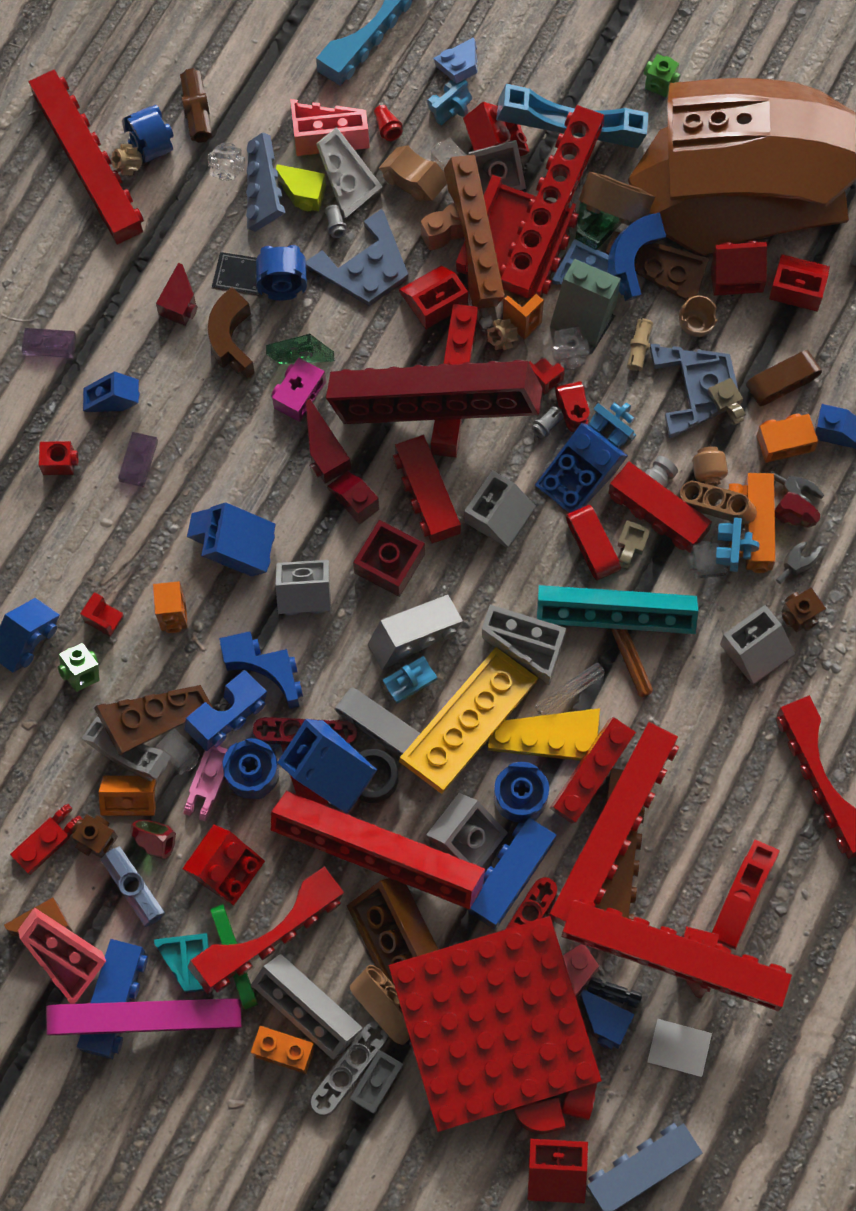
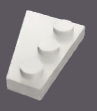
M336 127L317 142L316 145L340 206L342 216L346 218L381 189L382 185Z

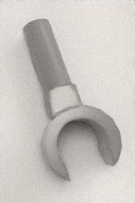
M482 308L480 312L483 318L477 321L481 332L486 334L488 333L487 328L494 327L492 323L493 318L488 314L486 308Z

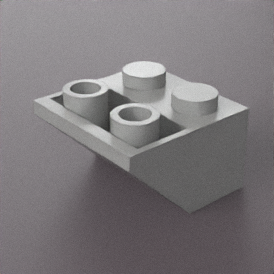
M492 470L465 509L464 523L509 548L536 508V505L514 482Z
M766 605L723 634L720 642L721 647L752 685L795 655L782 624Z

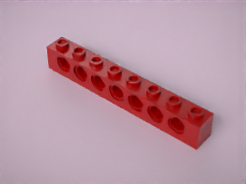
M576 105L573 113L569 112L564 125L567 128L564 134L560 133L555 144L557 151L554 156L550 155L547 161L546 169L548 171L545 178L541 176L538 182L536 199L532 198L527 208L529 215L526 221L522 220L517 232L520 236L517 243L512 242L508 252L510 259L507 265L503 264L500 269L503 289L528 299L604 126V114ZM576 133H582L584 137L575 138L573 135ZM571 154L575 156V158L572 160H567L564 158V156ZM557 176H563L566 178L562 182L554 180V178ZM552 197L555 198L557 201L555 203L549 204L546 203L544 200ZM539 219L547 221L545 225H537L535 222ZM529 241L538 243L537 246L532 248L525 244ZM526 263L528 267L520 270L516 268V265Z

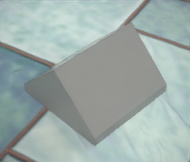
M516 140L468 153V155H475L483 195L492 174L501 177L503 185L518 190L526 189Z

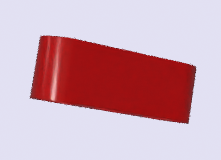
M587 505L566 514L569 529L595 580H600L621 571L619 559L593 507Z

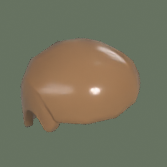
M700 295L690 297L683 304L679 313L681 328L690 336L702 337L710 334L717 323L716 305L708 297Z

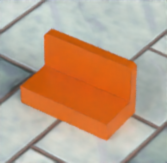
M535 294L521 307L512 298L506 296L503 303V320L510 319L511 324L518 328V334L526 339L542 323L544 300Z
M103 776L99 788L100 816H154L156 811L154 791L157 779H153L151 782L139 776Z

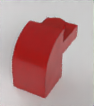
M559 1098L539 1103L533 1102L514 1109V1115L518 1123L532 1133L546 1134L565 1129L566 1125Z

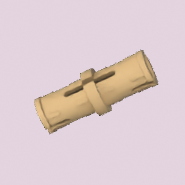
M644 318L637 320L635 335L630 341L631 352L627 363V368L632 371L643 370L646 351L650 348L649 337L653 327L651 320Z

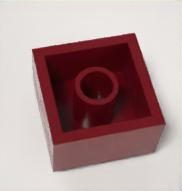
M378 520L353 562L354 573L400 597L425 556V543Z

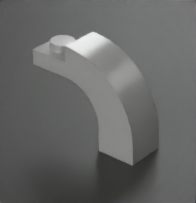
M99 717L95 718L82 737V740L113 762L151 782L166 770L167 762L171 758L163 750L144 744L119 756Z

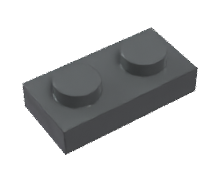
M378 1050L351 1095L350 1100L375 1114L402 1069L403 1064Z

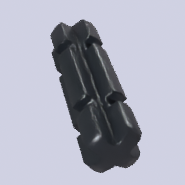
M594 977L590 979L587 991L592 994L598 995L599 993L604 998L622 1004L626 1002L628 1006L634 1008L639 1007L642 999L640 992L634 990L630 992L627 991L628 988L607 981L605 984L602 983L601 979Z

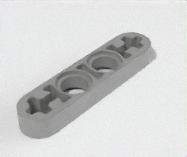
M376 1021L370 1022L364 1027L314 1092L311 1098V1106L316 1114L320 1116L332 1114L370 1065L378 1050H381L386 1044L388 1034L383 1029L381 1030L383 1038L381 1040L375 1039L370 1045L372 1048H375L372 1053L365 1045L360 1044L362 1039L365 1043L370 1040L371 1034L369 1030L373 1029L376 1031L378 1028L382 1029ZM361 1049L366 1053L367 1058L363 1064L355 1065L352 1063L350 1056L354 1050ZM338 1072H345L349 1076V1083L343 1088H339L333 1083V1078ZM329 1084L333 1091L340 1093V1095L336 1098L332 1094L329 1098L331 1106L328 1109L323 1107L320 1110L317 1108L319 1106L317 1098L319 1096L321 1098L327 1096L329 1090L324 1088Z

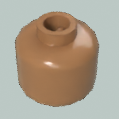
M717 447L699 449L697 451L698 454L692 459L695 479L712 486L721 484L720 480L728 475L725 453L719 451Z

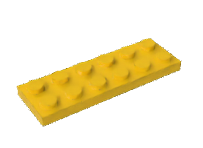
M495 647L402 754L399 762L443 794L537 683L538 677Z

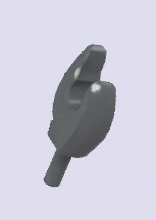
M771 471V474H774V480L784 485L782 492L785 495L788 492L796 493L811 504L812 502L803 496L801 491H807L809 494L820 499L824 497L821 490L813 482L805 478L789 476L788 479H785Z
M807 542L794 546L785 558L784 567L786 570L776 581L781 584L790 574L797 575L810 569L819 559L823 547L819 546L814 552H811L809 557H803L801 552L806 547Z

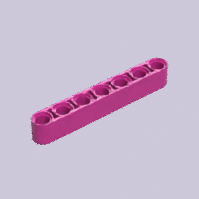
M241 999L46 1006L47 1035L242 1028Z

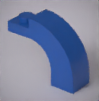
M660 212L644 216L633 222L618 235L611 247L608 257V273L621 278L619 292L621 295H624L625 301L633 300L642 295L634 267V260L638 249L644 245L657 243L666 237Z

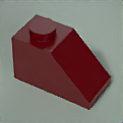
M178 263L158 298L156 307L158 315L186 326L189 319L194 318L198 306L196 305L194 293L183 264Z
M348 471L327 486V489L359 525L380 510L379 498L362 479Z

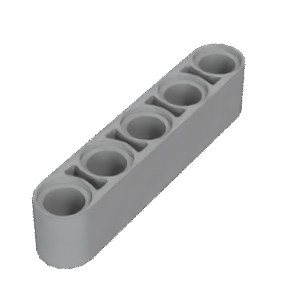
M353 687L347 691L335 707V711L340 716L399 757L421 734Z

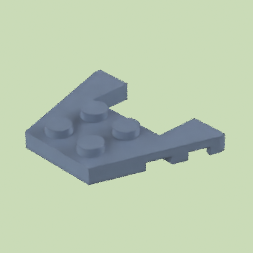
M382 209L364 221V226L377 242L338 268L323 250L306 261L307 270L318 273L322 276V279L329 283L333 282L341 287L344 292L367 306L372 305L408 279V272Z
M650 344L654 369L680 365L690 409L665 413L669 438H673L721 414L718 412L707 391L709 387L729 378H732L737 387L730 354L704 350L694 352L682 350V347L673 346L672 348L660 347V344Z

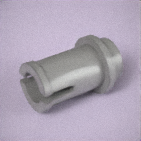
M330 205L325 208L329 224L327 228L328 233L333 238L343 237L346 234L347 225L343 222L340 206Z
M552 406L544 416L533 422L532 431L539 438L550 435V430L564 418L561 411L555 417H552L558 410L557 407Z

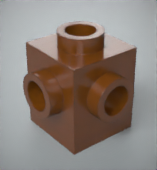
M811 587L801 594L795 592L784 600L785 604L781 612L785 624L788 627H792L797 633L803 628L805 631H808L819 623L818 620L823 617L826 607Z
M86 814L83 820L79 819L72 830V839L77 844L75 848L87 856L93 853L99 858H102L110 850L118 836L114 830L108 827L110 823L98 815L93 818Z

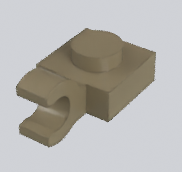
M732 378L708 388L707 393L719 413L726 410L734 425L744 421L743 416L746 414L741 405H739L742 403L743 397Z
M628 520L626 521L617 547L624 549L619 560L621 568L629 569L634 553L642 555L651 528Z

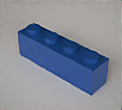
M530 817L525 823L520 822L512 833L515 837L510 846L505 844L497 856L500 860L495 868L490 866L485 872L483 888L470 910L468 909V913L495 931L556 840V834Z
M110 939L105 954L106 962L100 970L90 1003L131 1002V999H136L140 987L137 979L139 973L145 971L148 956H145L146 952L143 947ZM121 1033L81 1034L77 1048L82 1052L113 1060L115 1053L119 1054L123 1037H120Z

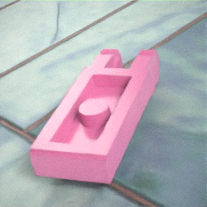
M212 746L208 751L204 752L189 789L190 795L183 812L185 815H191L194 811L197 797L205 799V802L200 810L199 820L206 821L208 819L213 802L215 803L225 779L223 758L228 749Z

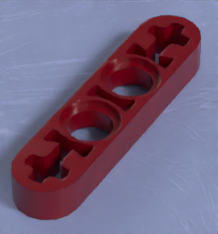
M263 717L254 723L253 734L256 739L267 744L289 745L293 738L285 736V729L291 725L300 728L305 719ZM322 720L330 727H334L336 733H342L343 729H348L352 735H349L345 741L351 746L354 745L357 740V730L354 724L348 721ZM264 725H268L270 730H277L276 725H280L281 737L276 738V732H268L267 736H262L258 729L261 730Z

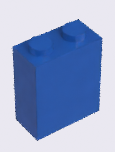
M226 502L210 507L201 556L251 577L266 573L270 565V553L275 539L274 531L276 524Z

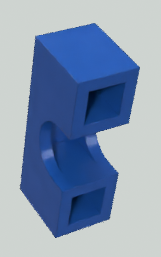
M244 670L225 686L223 698L229 702L231 708L226 711H217L205 702L186 718L184 730L205 751H208L212 746L218 747L224 742L230 731L240 729L245 724L248 716L252 713L256 715L264 708L267 691Z

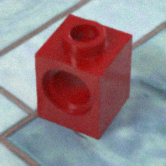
M71 441L40 442L39 468L43 475H74V466H78L79 457L78 451L74 450ZM59 455L65 456L61 461H54Z

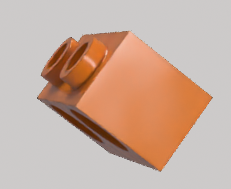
M180 581L153 584L155 615L161 631L178 633L182 629H187L186 598Z
M260 1026L251 1054L254 1058L307 1074L315 1046L312 1042Z

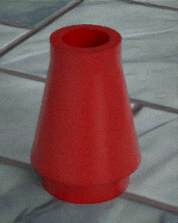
M386 105L376 107L374 115L381 137L387 141L398 139L403 133L402 123L388 110Z

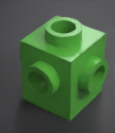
M657 54L653 62L649 61L644 70V75L646 76L645 89L667 98L669 84L679 82L681 76L678 73L679 63L671 57Z
M83 643L73 648H68L59 654L60 666H58V672L64 681H69L76 692L100 681L97 657L93 651L89 652Z

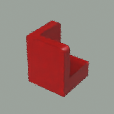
M542 358L536 364L529 361L544 395L564 380L565 369L559 362L552 366L546 358Z
M95 592L80 613L85 623L110 637L124 617L122 612L106 604L103 596Z

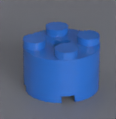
M157 105L149 106L122 119L124 133L129 131L130 140H127L128 144H132V147L137 148V151L141 153L143 163L173 151V145L170 141V138L174 137L173 131L168 123L164 124L161 111Z
M264 246L260 249V254L256 258L257 291L261 295L264 292L268 294L269 299L285 301L296 298L297 293L302 291V294L306 291V258L300 252L298 246Z
M254 738L245 739L231 745L224 755L223 772L230 789L238 796L246 799H262L276 786L279 778V766L273 750L267 743ZM253 765H255V771L252 770L251 772H247L246 768L251 769Z
M515 762L500 772L495 781L494 801L501 816L513 822L525 823L529 817L533 820L539 818L545 810L548 802L549 783L546 776L537 766L528 762ZM519 789H524V796H519Z

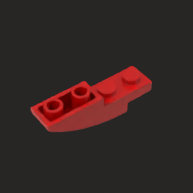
M754 839L712 933L719 934V943L736 950L757 905L759 896L779 856V849Z

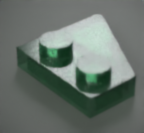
M580 201L575 239L597 250L622 223L619 221V217L603 211L598 214L587 210V204Z
M311 334L266 345V355L279 364L295 363L298 357L308 363L334 361V351Z

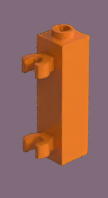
M748 473L745 485L731 483L727 490L746 495L756 507L757 515L751 523L745 524V532L753 533L752 540L759 542L760 546L758 551L751 552V559H746V570H753L755 573H766L768 570H772L775 564L774 474ZM732 542L729 543L728 548H732ZM739 550V558L743 557V551Z

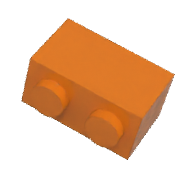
M793 414L784 420L776 421L773 419L765 421L759 426L756 435L765 463L814 452L818 443L809 414Z

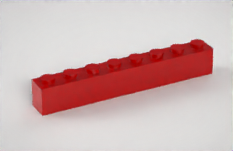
M54 69L28 81L36 102L115 243L118 245L143 233L141 223L144 222L140 210L138 208L133 209L131 205L133 199L128 189L123 190L120 186L122 180L117 170H111L109 166L112 164L106 151L101 152L99 148L101 143L96 133H90L88 129L90 123L84 113L80 115L77 110L80 106L76 97L68 94L69 86L63 76L59 78Z
M648 722L549 914L552 921L564 927L573 900L586 899L598 905L601 903L606 893V889L602 888L606 879L612 881L619 865L615 864L619 854L624 856L631 844V841L627 840L631 830L637 832L643 820V817L639 816L643 807L649 808L655 797V793L651 792L655 783L661 785L668 771L664 769L667 760L673 761L679 750V746L675 745L678 739L677 735Z
M289 791L284 793L271 811V831L469 910L483 888L485 868Z
M586 899L573 900L561 937L778 1012L783 1007L792 974L786 973V968L776 964H770L769 966L758 963L759 959L750 955L743 954L740 957L731 954V949L721 945H715L714 948L704 944V940L695 936H688L687 938L676 935L677 931L668 927L661 926L658 929L649 926V921L639 917H634L633 920L622 916V912L613 908H607L606 911L596 908L594 902Z

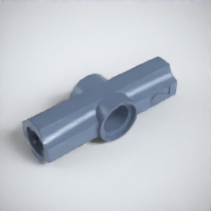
M119 846L105 853L100 859L143 925L148 927L159 921L165 915V912L122 848ZM130 882H139V887L136 891H126V887Z

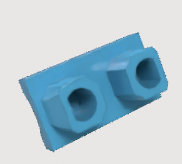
M450 80L444 86L445 94L442 97L432 95L427 100L429 110L434 113L438 124L443 125L456 114L461 117L468 114L466 105L473 98L468 90V82L466 80L457 84Z
M614 402L610 407L616 413V415H613L598 403L594 407L596 413L589 425L600 434L608 424L613 426L615 429L607 439L618 448L626 443L628 439L633 441L637 436L634 433L635 431L622 422L623 419L630 424L633 422L634 417L629 414L631 405L625 403L620 407Z
M734 518L733 523H719L718 540L732 541V548L717 547L716 564L730 566V571L738 572L739 550L743 551L744 559H751V552L758 551L760 546L759 542L752 540L753 533L745 532L744 539L740 540L742 518Z
M422 656L383 679V683L397 704L438 680V677L429 666L425 657Z

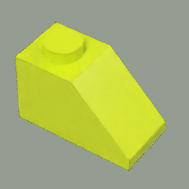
M277 164V181L294 206L304 211H319L326 188L325 174Z

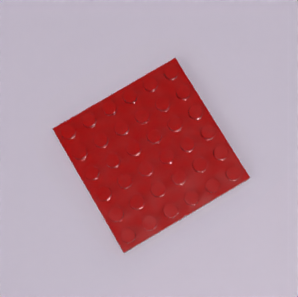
M551 916L388 965L437 1132L602 1081Z

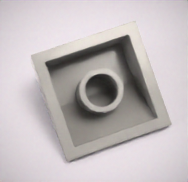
M329 560L277 563L276 596L278 614L297 615L300 612L320 614L325 611H331Z
M458 793L426 835L442 852L482 867L508 832L479 801Z

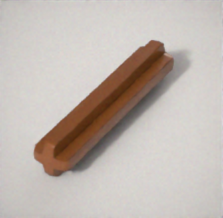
M612 629L613 636L640 697L650 695L653 688L628 630Z

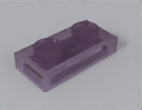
M25 328L22 353L23 355L73 358L76 333L75 331Z
M132 432L118 476L119 482L141 487L145 486L158 444L157 437Z

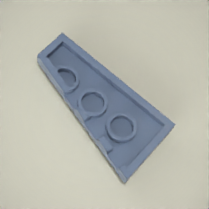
M263 132L250 140L247 145L246 217L247 229L254 232L285 214L284 206L280 205L279 199L282 197L281 189L276 186L275 181L278 178V173L272 165L275 157L271 136Z

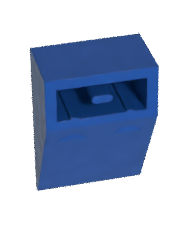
M581 423L535 486L570 513L585 507L612 478L628 455L589 424Z
M305 719L277 762L295 780L345 813L350 812L377 771L326 722Z

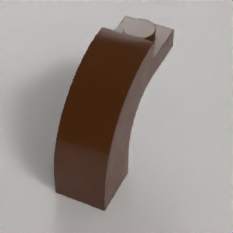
M231 287L217 300L210 312L208 335L212 352L219 365L224 368L229 364L237 374L242 373L248 379L255 373L253 361L232 341V335L236 327L251 315L249 302Z

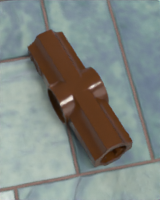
M194 68L186 69L180 74L184 96L182 97L185 117L188 119L191 141L198 143L207 142L209 138H212L208 118L210 113L207 96L203 89L202 75L200 71Z

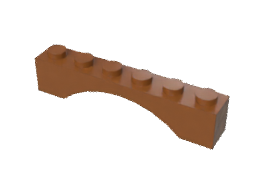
M475 155L451 157L444 168L448 192L457 207L463 228L472 306H476L478 309L497 307L505 295Z

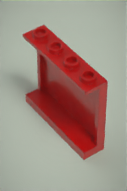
M492 174L484 193V200L500 272L502 265H507L510 259L508 252L512 242L517 243L520 236L517 232L521 221L527 220L529 215L527 208L532 198L536 199L537 196L503 185L502 178ZM546 199L544 200L546 203H549V204L554 203V202L549 201V200H546ZM575 203L572 204L571 208L568 207L530 298L535 294L542 298L543 294L547 295L550 290L552 280H549L552 271L557 272L561 262V258L558 256L561 249L566 250L570 240V236L567 234L570 228H575L579 218V214L576 213ZM539 219L535 223L537 225H545L547 221ZM464 241L456 260V271L468 275L467 252ZM529 241L525 245L532 248L537 246L538 243ZM526 263L516 265V268L520 270L528 267Z

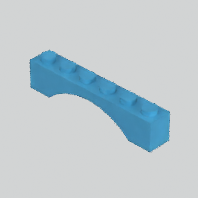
M384 0L376 16L366 26L349 36L328 43L316 57L317 72L341 86L346 79L349 80L353 76L355 68L359 63H363L368 58L370 50L375 45L378 46L381 43L386 31L396 25L398 17L402 12L408 11L413 0Z
M506 84L498 98L496 120L564 134L567 128L564 126L569 112L573 113L575 108L546 100L530 88ZM628 108L602 111L593 110L604 114V126L598 141L638 148L647 135L648 112ZM576 133L573 135L578 137H584L582 133Z

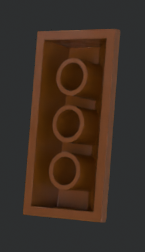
M391 878L380 880L346 905L375 966L392 983L393 980L388 965L439 950L407 885Z

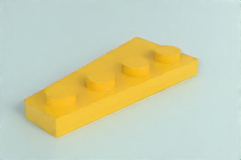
M600 708L504 720L489 738L488 751L581 761L597 738Z

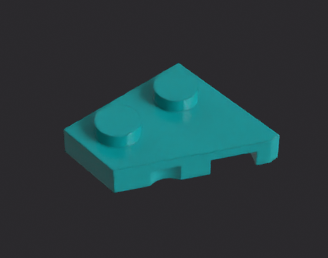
M208 934L154 939V944L184 992L205 991L189 970L188 965L191 959L209 948Z

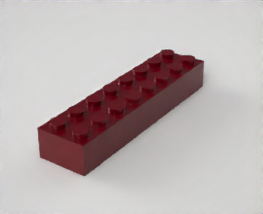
M514 360L512 362L489 361L488 363L476 364L466 362L458 365L439 364L438 366L415 365L404 368L393 366L386 369L366 368L365 370L343 369L341 371H331L326 399L343 424L539 415L542 387L530 363L523 360Z

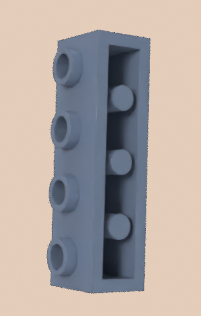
M675 1123L669 1125L660 1132L663 1137L653 1142L649 1138L636 1147L639 1152L629 1158L626 1153L612 1162L615 1167L607 1173L601 1169L588 1178L591 1183L586 1186V1189L600 1211L617 1210L703 1154L684 1123L678 1127Z

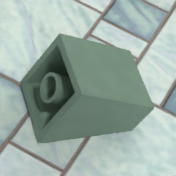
M574 259L563 279L550 328L596 347L617 306L621 278Z

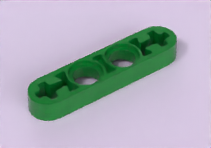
M224 905L211 908V914L222 945L237 944ZM247 972L242 976L235 974L233 978L244 1009L246 1010L258 1005Z

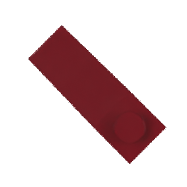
M311 399L306 401L312 462L309 467L316 478L321 477L326 484L350 470L351 462L349 456Z

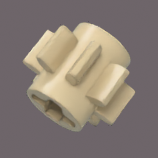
M121 144L120 149L113 151L111 162L117 172H121L122 175H133V171H138L142 165V155L137 151V148L132 147V144Z
M510 319L492 321L494 327L487 328L488 342L495 346V350L513 348L511 342L518 341V328L511 324Z

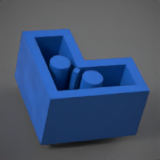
M37 598L6 613L0 625V664L12 673L22 667H28L33 661V651L39 642L46 638L49 639L55 634L57 630L56 623L60 615Z

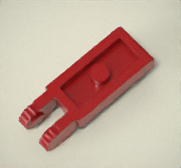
M69 804L61 807L52 818L50 817L10 853L13 859L29 875L70 839L69 836L72 834L73 827L79 819H82L81 816L73 818L64 829L58 825L73 810Z

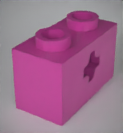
M298 357L295 364H290L287 368L285 379L281 385L277 384L272 392L271 397L274 409L300 422L307 412L306 401L311 399L313 402L326 383L325 371Z

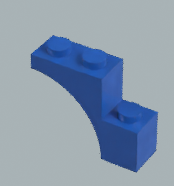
M250 631L219 638L227 671L249 670L269 678L280 688L288 702L289 709L300 706L298 698L303 697L300 681L294 682L293 673L298 672L294 657H289L287 649L260 655L258 639L253 640Z

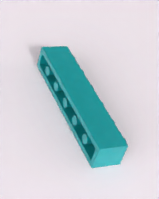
M539 585L537 619L555 625L696 634L698 601L697 596Z

